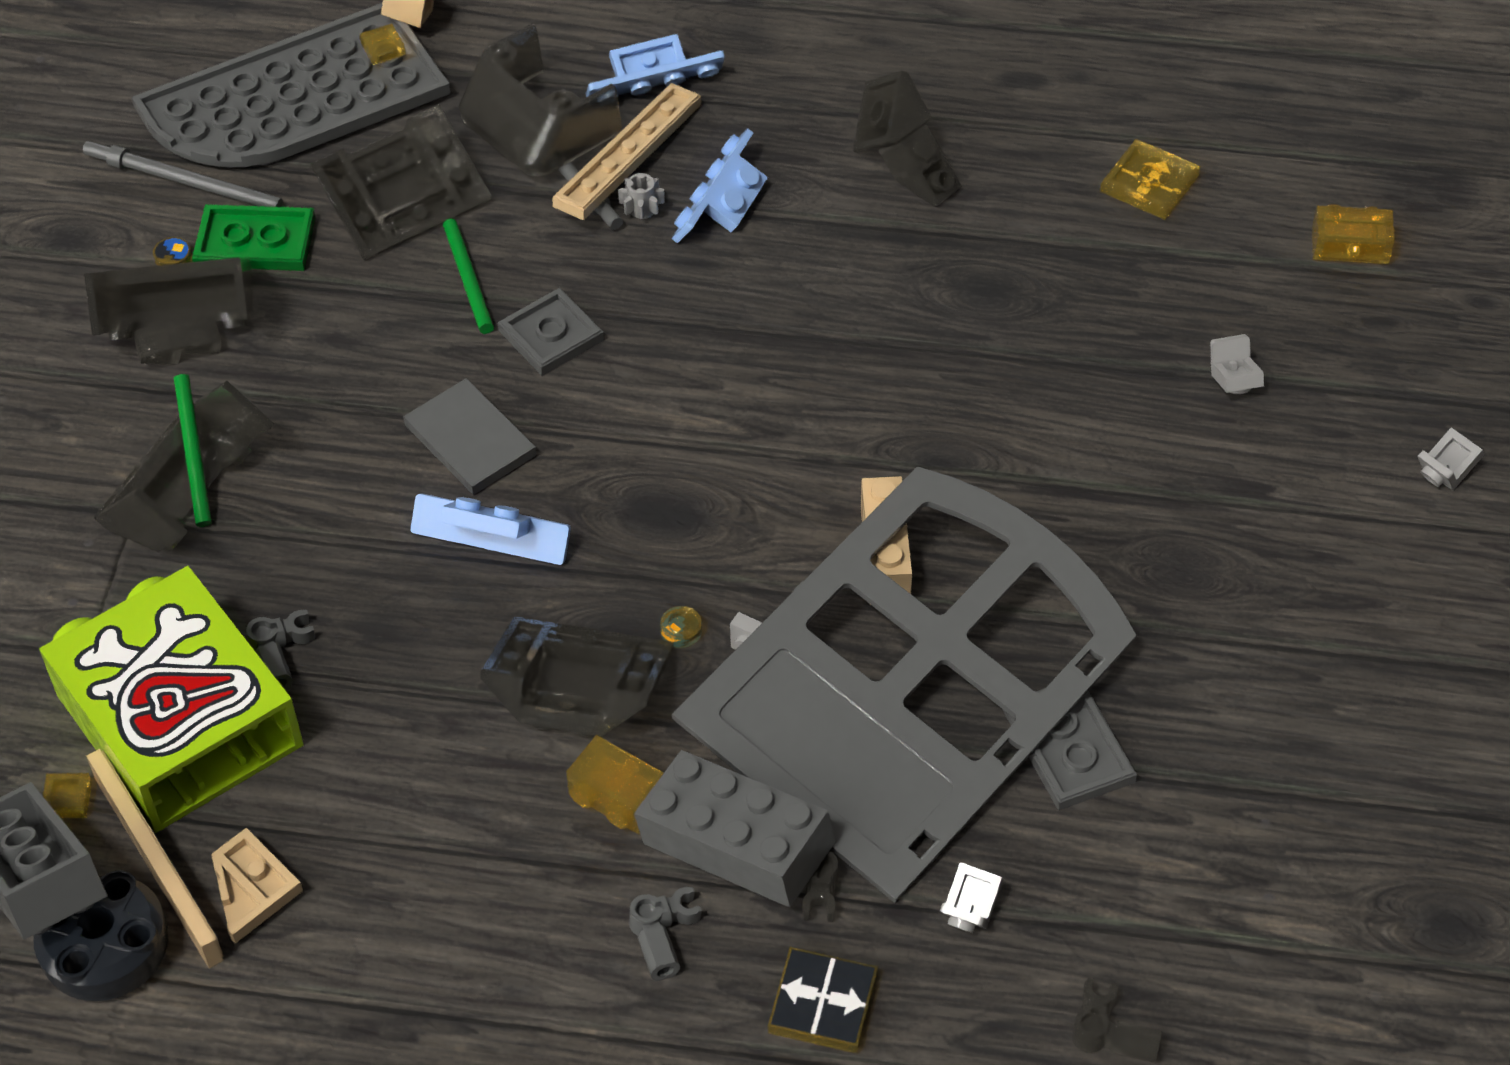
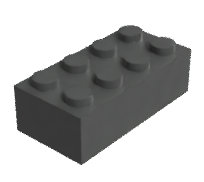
M683 750L678 753L634 813L644 845L789 908L836 842L828 810Z
M32 782L0 797V908L23 940L32 935H39L48 931L53 924L75 913L84 912L90 909L97 901L107 897L90 854Z

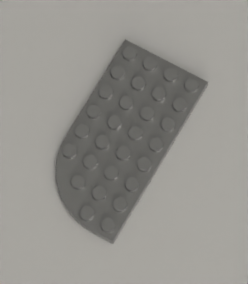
M383 3L132 96L135 110L151 135L174 154L205 165L247 167L271 164L274 161L292 156L449 95L451 92L449 82L407 23L381 15Z

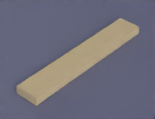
M671 83L553 196V207L581 220H585L625 178L633 173L701 106V95Z
M98 749L86 755L95 780L208 968L219 964L223 961V954L216 935L105 752Z

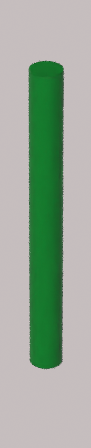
M447 219L443 223V228L480 333L488 334L493 331L494 325L457 221L455 219Z
M180 374L174 377V385L195 524L198 527H205L211 525L212 521L189 375Z

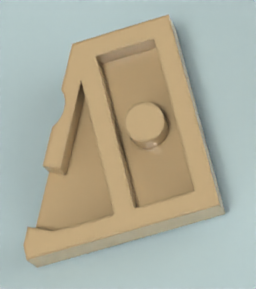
M247 828L211 854L228 931L234 943L241 940L303 891L301 882Z

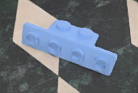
M677 34L610 50L609 58L615 77L588 84L586 98L588 102L608 103L615 100L621 94L631 92L632 95L646 93L652 89V86L664 83L665 86H669L671 83L678 85L684 82L685 78L696 75L699 78H707L719 72L725 60V55L723 51H717L685 59Z
M748 128L739 138L733 134L721 149V152L725 154L722 160L717 158L705 174L709 178L708 183L702 182L690 197V200L694 202L691 209L687 206L675 220L674 224L679 228L673 235L672 240L676 243L694 227L703 211L729 232H732L738 226L768 177L740 156V153L753 134Z
M423 493L418 494L415 498L411 523L412 533L558 565L563 564L566 560L571 527L568 524L519 514V509L498 505L493 509L480 506L481 502L479 500L457 497L456 500Z

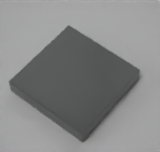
M560 287L498 322L499 332L541 376L604 341V332Z

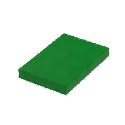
M205 204L192 256L194 267L304 271L316 218L314 208Z

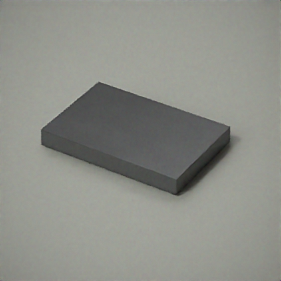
M467 378L403 416L405 426L472 495H475L537 456L536 447Z
M1089 691L1029 756L1058 811L1136 783L1137 774ZM1003 710L1010 725H1012L1014 723V718L1005 710Z

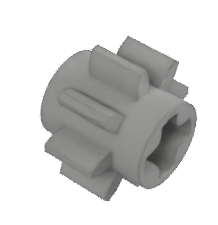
M638 173L630 178H625V188L618 189L619 203L624 204V213L626 215L631 214L638 219H645L653 214H658V204L665 203L664 189L659 188V179H653L648 174Z

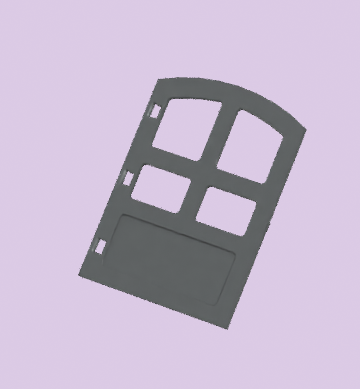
M916 467L672 713V719L737 773L828 810L836 841L830 850L896 903L1132 644L1137 635L1119 604L1098 576L1071 548L1046 527L1017 507L983 489L948 475ZM923 507H931L958 517L991 533L1008 544V548L942 615L935 614L871 563V559ZM1033 567L1040 568L1056 584L1076 608L1093 634L1089 642L1041 692L1033 691L967 638V635ZM844 588L852 589L916 641L911 650L880 681L870 680L806 627ZM1090 654L1095 659L1100 660V662L1086 676L1077 666ZM939 665L949 666L1014 718V723L980 760H970L906 709L903 704ZM1009 742L1019 750L1004 766L995 755ZM924 833L935 842L921 858H918L917 854L910 848Z

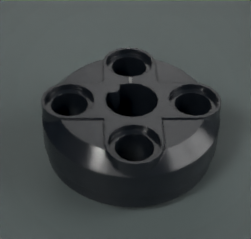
M115 870L99 876L107 897L94 903L90 909L81 913H75L53 924L48 931L33 937L35 955L44 974L58 990L70 997L84 1001H104L126 995L144 984L156 972L164 959L168 946V925L161 904L151 889L135 880L134 876L125 870Z

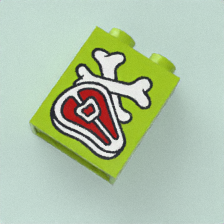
M189 566L166 578L156 576L140 582L132 589L125 601L93 619L83 617L68 622L58 630L50 643L39 648L57 697L95 750L100 749L105 752L155 834L304 746L292 698Z

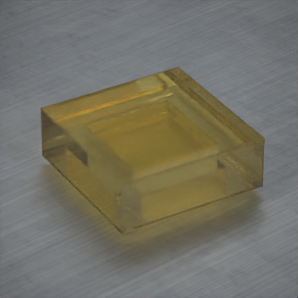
M392 23L359 34L360 42L373 65L406 54L405 45Z
M89 773L46 774L43 797L60 818H86L92 786L91 776Z

